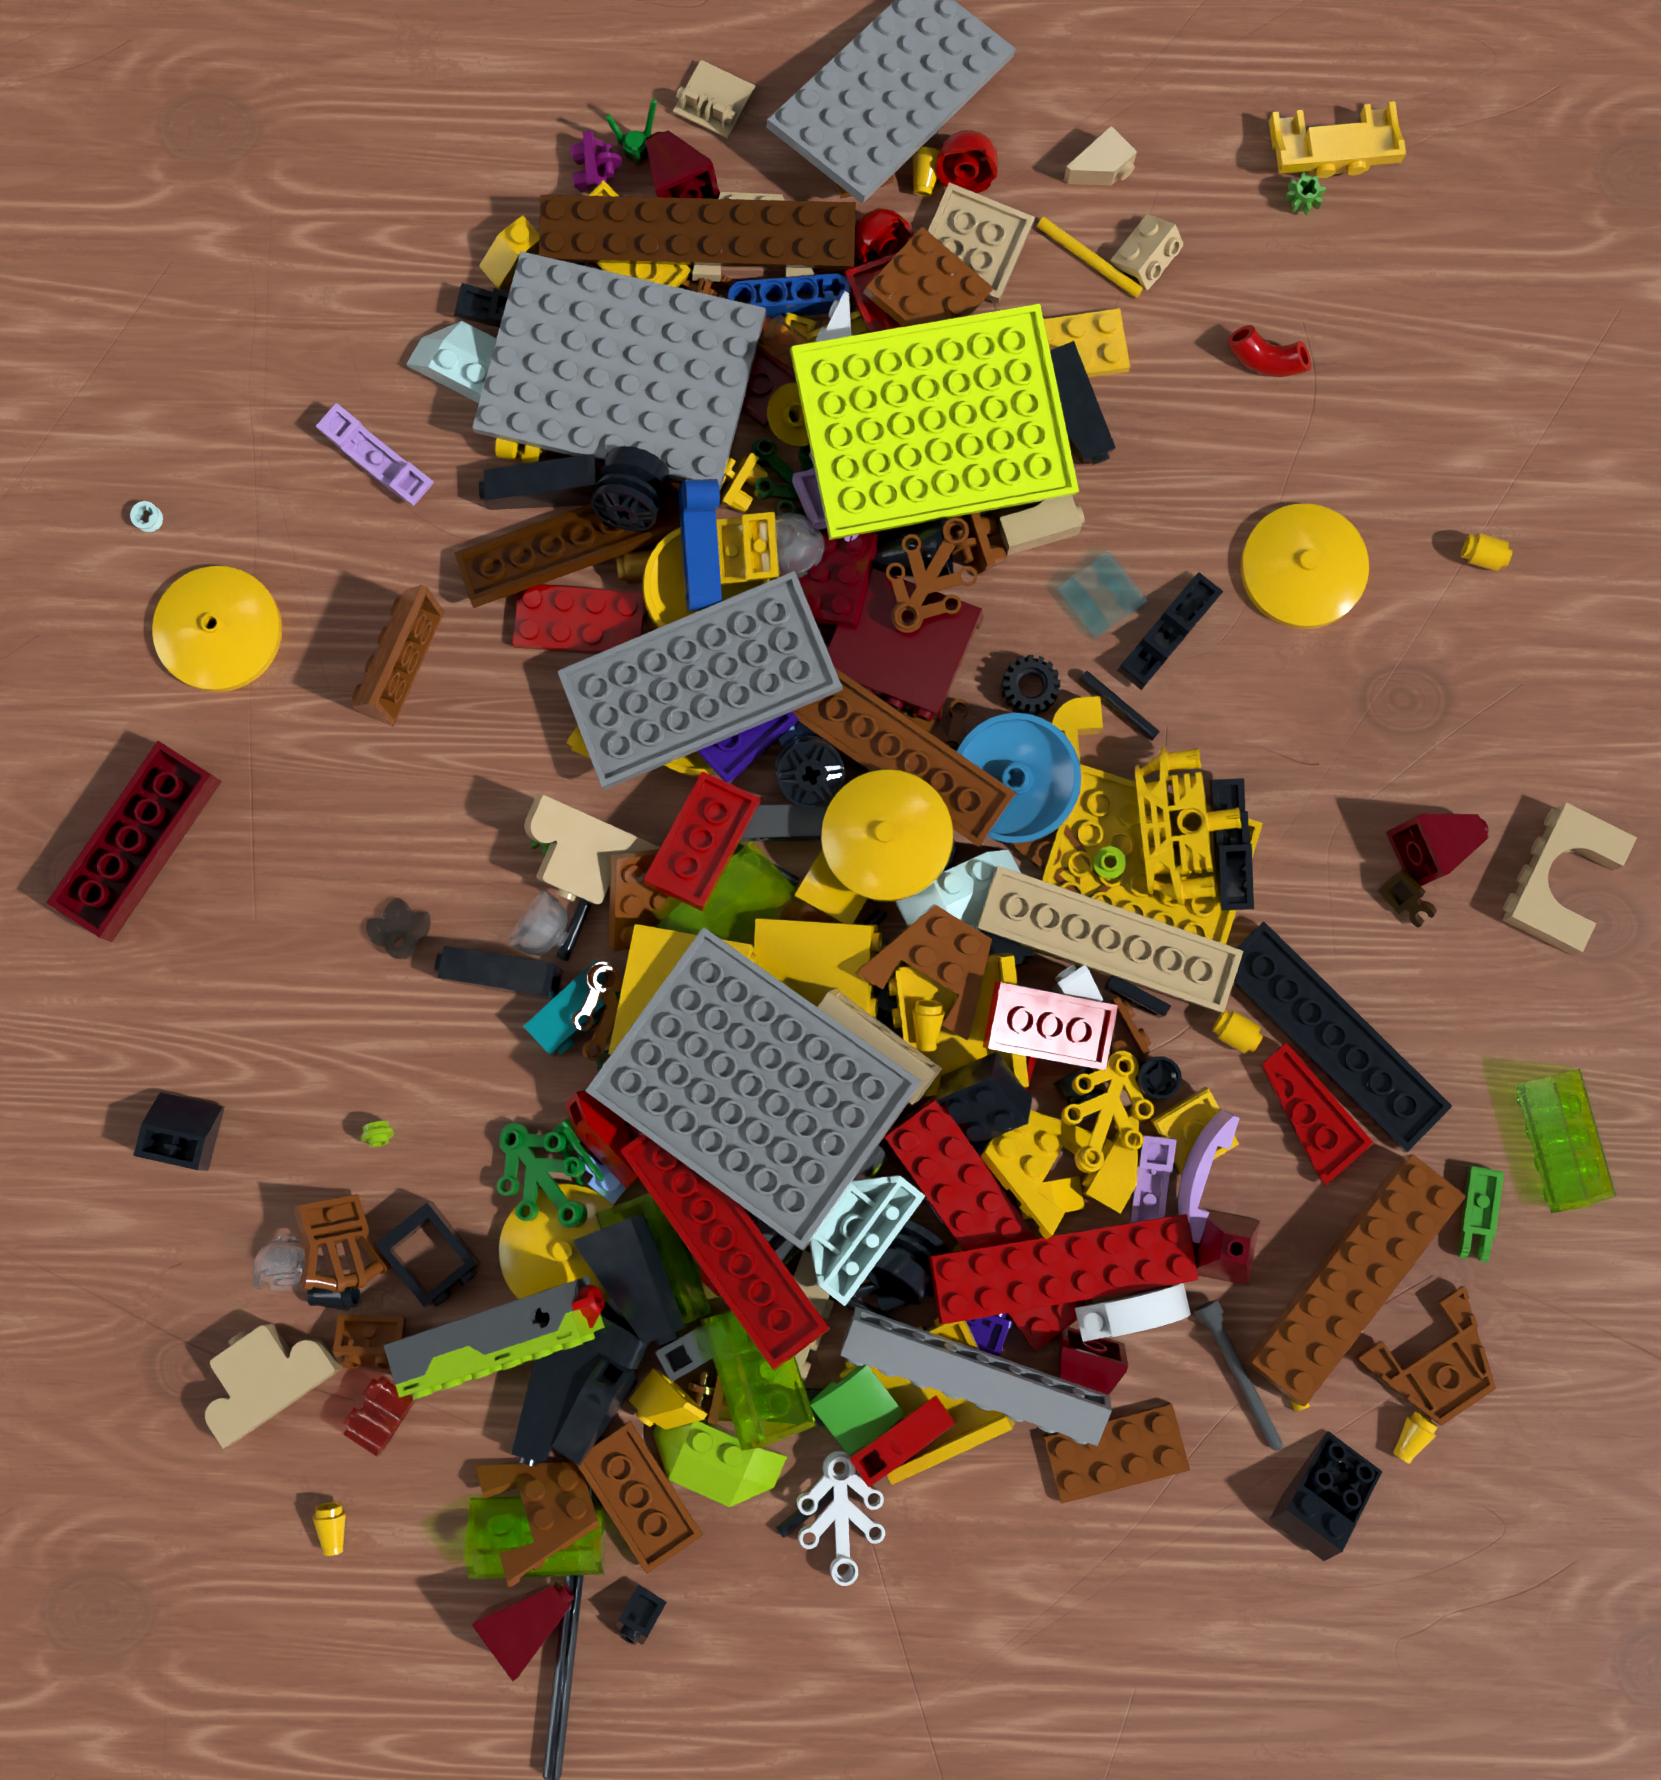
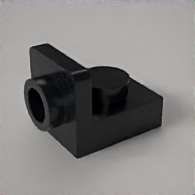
M638 1585L614 1627L619 1631L618 1635L630 1644L636 1645L638 1642L643 1645L667 1601Z

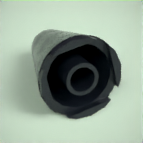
M941 519L919 523L880 539L872 568L886 573L887 567L891 563L896 562L903 565L905 577H914L908 554L902 548L904 537L914 534L921 540L920 552L926 571L944 540L943 527L946 520ZM909 539L906 541L905 546L908 550H915L918 542L915 539ZM952 553L938 577L954 573ZM893 567L889 574L901 576L902 570L899 567Z

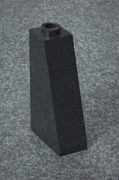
M1072 341L1050 350L1070 449L1082 464L1091 461L1093 466L1110 459L1108 453H1111L1116 447L1075 342Z
M594 454L485 469L484 481H479V496L481 500H485L489 510L585 506L591 504L596 483L600 479V470Z
M444 946L443 952L437 954L434 967L435 972H438L437 978L442 981L552 1000L558 995L563 972L555 963Z
M644 1213L573 1240L580 1254L643 1344L655 1340L657 1346L676 1339L674 1332L685 1328Z
M581 1344L567 1350L562 1349L534 1361L511 1455L519 1457L518 1462L537 1466L538 1462L543 1463L548 1459L553 1450L552 1446L580 1391L604 1355L585 1344Z

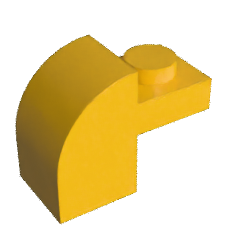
M1100 696L1080 697L1069 700L1058 709L1051 722L1070 740L1079 761L1078 735L1100 734L1103 729Z

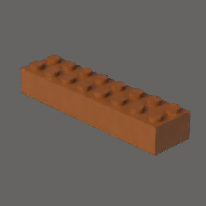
M1414 1154L1402 1156L1244 1362L1296 1405L1306 1406L1466 1196Z

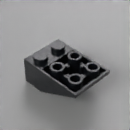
M1327 1431L1282 1494L1269 1521L1322 1561H1326L1343 1552L1383 1471L1331 1432Z

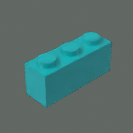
M597 960L593 961L523 1026L545 1051L553 1057L556 1054L560 1056L566 1054L575 1045L573 1039L581 1032V1030L573 1027L571 1018L583 1006L589 992V987L586 984V973L591 965L598 962ZM603 972L597 975V982L599 984L605 980ZM614 991L619 1003L621 993ZM602 997L592 1015L594 1023L589 1030L583 1031L584 1034L588 1033L599 1023L596 1017L605 1010ZM581 1015L578 1019V1024L583 1026L587 1022L585 1015Z

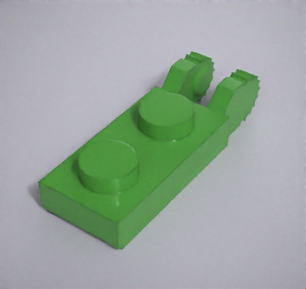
M1468 1166L1464 1193L1466 1197L1463 1200L1459 1231L1462 1232L1459 1236L1457 1247L1459 1258L1466 1259L1469 1256L1472 1234L1482 1235L1477 1251L1478 1261L1488 1262L1493 1237H1496L1504 1172Z

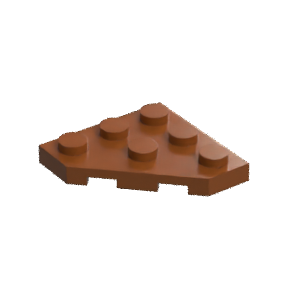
M659 849L611 855L608 947L613 951L630 949L635 924L660 928L682 903L643 884V879Z

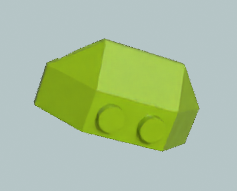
M706 1419L668 1430L656 1424L653 1431L668 1480L727 1507L734 1506L774 1488L787 1458L785 1454L718 1424L707 1423Z

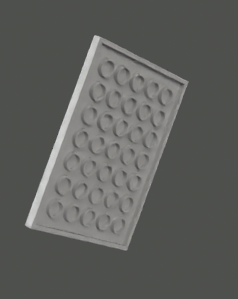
M521 251L472 430L477 434L571 456L594 454L596 461L601 463L604 462L606 454L613 448L620 446L636 447L658 456L670 471L669 479L682 482L684 480L717 479L719 490H721L766 316V308Z
M703 927L585 1091L798 1248L804 1250L920 1087L922 1081Z

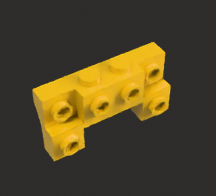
M1395 101L1389 102L1386 109L1371 110V104H1364L1360 112L1361 123L1309 127L1307 132L1303 110H1297L1295 116L1289 118H1280L1279 112H1273L1269 120L1272 150H1276L1279 174L1306 171L1307 176H1318L1319 178H1328L1334 174L1348 173V175L1354 176L1368 171L1371 165L1402 163L1406 155L1404 138L1399 128Z

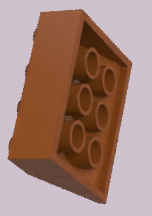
M420 585L403 591L401 598L395 599L391 608L392 618L388 627L384 626L378 637V644L380 645L375 656L371 655L365 666V673L367 674L364 681L356 686L352 695V701L354 702L352 706L359 713L393 727L445 613L428 587Z

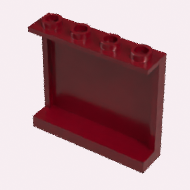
M872 568L857 628L838 625L828 647L832 663L836 668L895 709L901 710L904 707L914 711L913 715L927 722H930L931 719L940 721L942 718V707L975 629H979L983 621L982 608L961 601V609L958 613L954 615L943 613L925 618L920 628L911 633L901 632L895 628L891 619L893 608L897 605L892 582L888 580L885 572ZM890 575L894 579L898 578L896 576ZM903 579L910 599L917 588L916 584ZM939 592L930 593L921 606L941 602L947 595ZM948 599L945 606L948 610L952 611L958 607V602L955 599ZM905 611L901 619L905 623H910L914 619V615L911 611Z

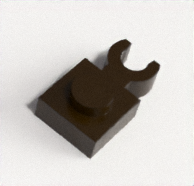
M1405 868L1388 879L1377 890L1398 914L1406 909L1410 913L1411 923L1418 928L1424 922L1418 912H1426L1430 918H1433L1437 912L1432 903L1420 899L1426 891Z

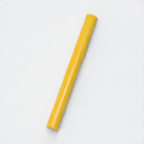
M1045 217L1041 218L1037 228L1133 297L1137 298L1141 294L1143 287Z

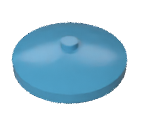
M1008 713L992 717L975 727L965 737L957 752L1017 793L987 837L1008 843H1025L1043 838L1055 831L1067 820L1077 803L1081 790L1082 775L1080 761L1075 748L1059 728L1040 717L1025 713Z

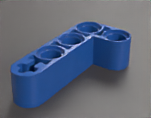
M841 274L748 280L733 284L729 289L728 299L736 301L740 297L749 298L750 302L747 304L766 308L765 318L785 317L787 312L798 316L828 314L835 300L840 301L844 291L849 293L850 301V285L846 277ZM819 291H822V298H819ZM833 291H838L839 296H834ZM802 292H808L812 294V297L803 300L798 295ZM775 294L779 295L781 299L777 302H770L767 300V297Z
M717 479L684 480L679 486L678 497L685 598L688 611H700L722 602L716 510L719 508L720 503Z

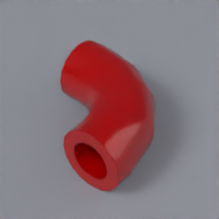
M1253 325L1237 329L1227 339V345L1244 366L1261 375L1282 378L1302 374L1311 369L1310 355L1302 341L1284 346L1272 345L1263 340Z

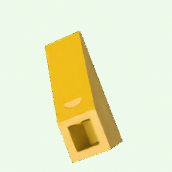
M1130 1109L1129 1112H1126L1133 1129L1139 1131V1120L1133 1117ZM1119 1130L1112 1141L1109 1139L1105 1141L1101 1149L1104 1154L1102 1167L1097 1171L1087 1173L1082 1181V1185L1086 1186L1083 1191L1084 1195L1113 1212L1121 1214L1137 1186L1138 1149L1133 1151L1126 1150L1121 1144L1122 1136ZM1130 1134L1128 1142L1132 1146H1135L1137 1141L1135 1136Z

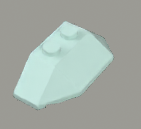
M460 321L422 337L406 365L479 403L496 338Z
M1009 850L986 852L942 872L938 879L921 893L896 901L895 903L908 926L935 904L976 929L996 866H1001L1018 873L1021 872Z
M899 1175L853 1180L810 1241L817 1285L846 1306L924 1199L925 1195Z

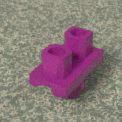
M591 130L583 132V141L571 145L573 161L577 165L585 164L586 170L573 174L574 186L581 193L593 191L603 180L608 184L607 177H613L614 169L622 165L621 155L617 152H612V145L605 144L602 140L594 138V132Z

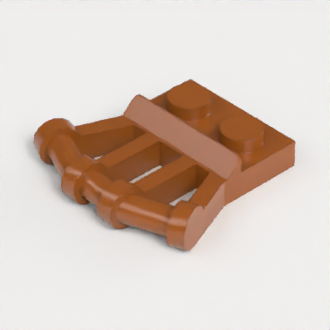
M358 1194L301 1204L293 1209L302 1239L300 1245L305 1249L304 1268L300 1278L301 1289L311 1290L315 1287L331 1290L335 1294L344 1292L347 1287L363 1288L376 1275L385 1274L391 1269L390 1263L375 1246L377 1242L370 1234ZM356 1240H358L371 1258V1263L365 1268ZM342 1243L351 1271L349 1274H343L335 1244ZM319 1247L322 1249L329 1276L316 1274Z

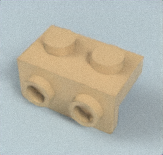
M1146 214L1110 260L1112 266L1121 272L1137 277L1141 287L1149 290L1183 247V241L1176 224Z

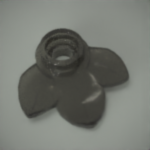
M395 898L388 903L383 912V918L368 919L366 923L367 933L371 941L375 945L385 947L387 953L395 959L411 957L417 948V941L427 935L431 926L430 915L427 911L413 914L408 904L400 898ZM405 939L403 945L395 946L398 940Z

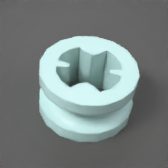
M138 502L131 509V521L140 530L154 532L162 525L163 514L151 502ZM146 510L152 514L149 516L148 523L140 520L144 517L143 512Z

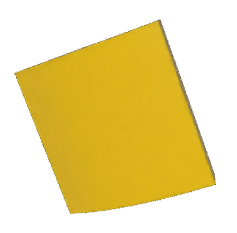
M775 512L716 519L721 585L755 582L779 577Z
M823 849L794 895L795 898L844 924H854L863 906L868 901V898L862 897L848 889L834 875L826 861Z

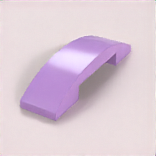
M335 403L316 425L319 431L359 466L413 507L434 484L410 462L407 463L364 428L360 421L339 404Z
M1223 1109L1208 1122L1199 1134L1188 1155L1181 1176L1178 1214H1187L1191 1239L1195 1243H1200L1209 1212L1201 1207L1199 1203L1217 1146L1230 1149L1240 1119L1238 1116Z
M1143 1135L1144 1142L1140 1147L1138 1155L1137 1186L1132 1193L1129 1223L1165 1216L1176 1139Z

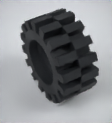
M1028 655L1027 658L1023 659L1022 656L1017 658L1015 663L1012 662L1005 671L1001 684L1002 697L1006 699V705H1011L1013 707L1012 711L1015 713L1020 711L1037 716L1042 711L1043 713L1046 712L1054 704L1060 691L1059 673L1057 669L1054 670L1052 668L1053 664L1050 661L1048 663L1043 661L1044 657L1039 656L1037 659L1033 658L1034 655ZM1032 674L1039 677L1043 684L1042 692L1035 697L1023 695L1018 687V682L1023 676Z

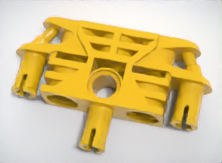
M1165 746L1161 749L1160 755L1150 760L1146 766L1141 769L1138 764L1135 766L1146 879L1149 894L1153 895L1154 890L1162 892L1165 896L1177 899L1178 904L1184 906V899L1216 897L1214 876L1181 880V875H1188L1193 870L1196 874L1202 873V869H1206L1207 872H1213L1209 831L1241 828L1240 810L1238 807L1236 809L1207 812L1202 772H1195L1196 776L1191 777L1190 773H1186L1184 778L1169 774L1170 771L1200 769L1199 748L1167 752ZM1160 770V781H1144L1146 776ZM1173 784L1175 805L1172 806L1169 804L1167 786ZM1178 815L1177 825L1182 835L1173 836L1171 816ZM1190 816H1197L1202 820L1200 828L1195 831H1188L1184 828V822ZM1179 845L1182 867L1177 868L1174 846ZM1170 873L1173 884L1157 881L1156 875Z

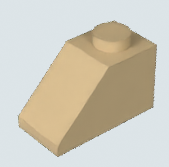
M1111 126L1066 166L1063 180L1067 184L1111 186L1119 178L1124 180L1132 173L1135 168L1134 161L1137 151Z

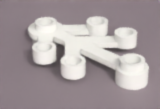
M834 1451L823 1462V1477L809 1492L800 1494L796 1504L802 1514L811 1515L817 1510L818 1501L832 1487L834 1499L811 1526H805L800 1529L798 1540L802 1547L813 1549L818 1545L819 1537L835 1521L836 1558L830 1565V1574L837 1584L848 1586L856 1581L859 1572L856 1563L850 1558L848 1518L864 1532L867 1540L873 1544L880 1543L884 1539L885 1529L878 1521L870 1520L848 1500L847 1485L862 1496L864 1504L871 1510H877L883 1505L884 1496L879 1489L875 1487L868 1488L866 1483L855 1473L856 1469L849 1460L850 1454L848 1455L845 1451ZM837 1462L844 1463V1469L840 1473L833 1471V1467ZM877 1493L879 1496L878 1501L874 1504L868 1503L869 1495ZM807 1498L812 1499V1506L809 1509H803L801 1506L803 1500ZM878 1527L880 1528L879 1535L874 1538L870 1537V1529ZM808 1532L814 1533L813 1541L810 1543L803 1542L804 1534ZM840 1564H848L849 1568L846 1573L839 1574L837 1572Z

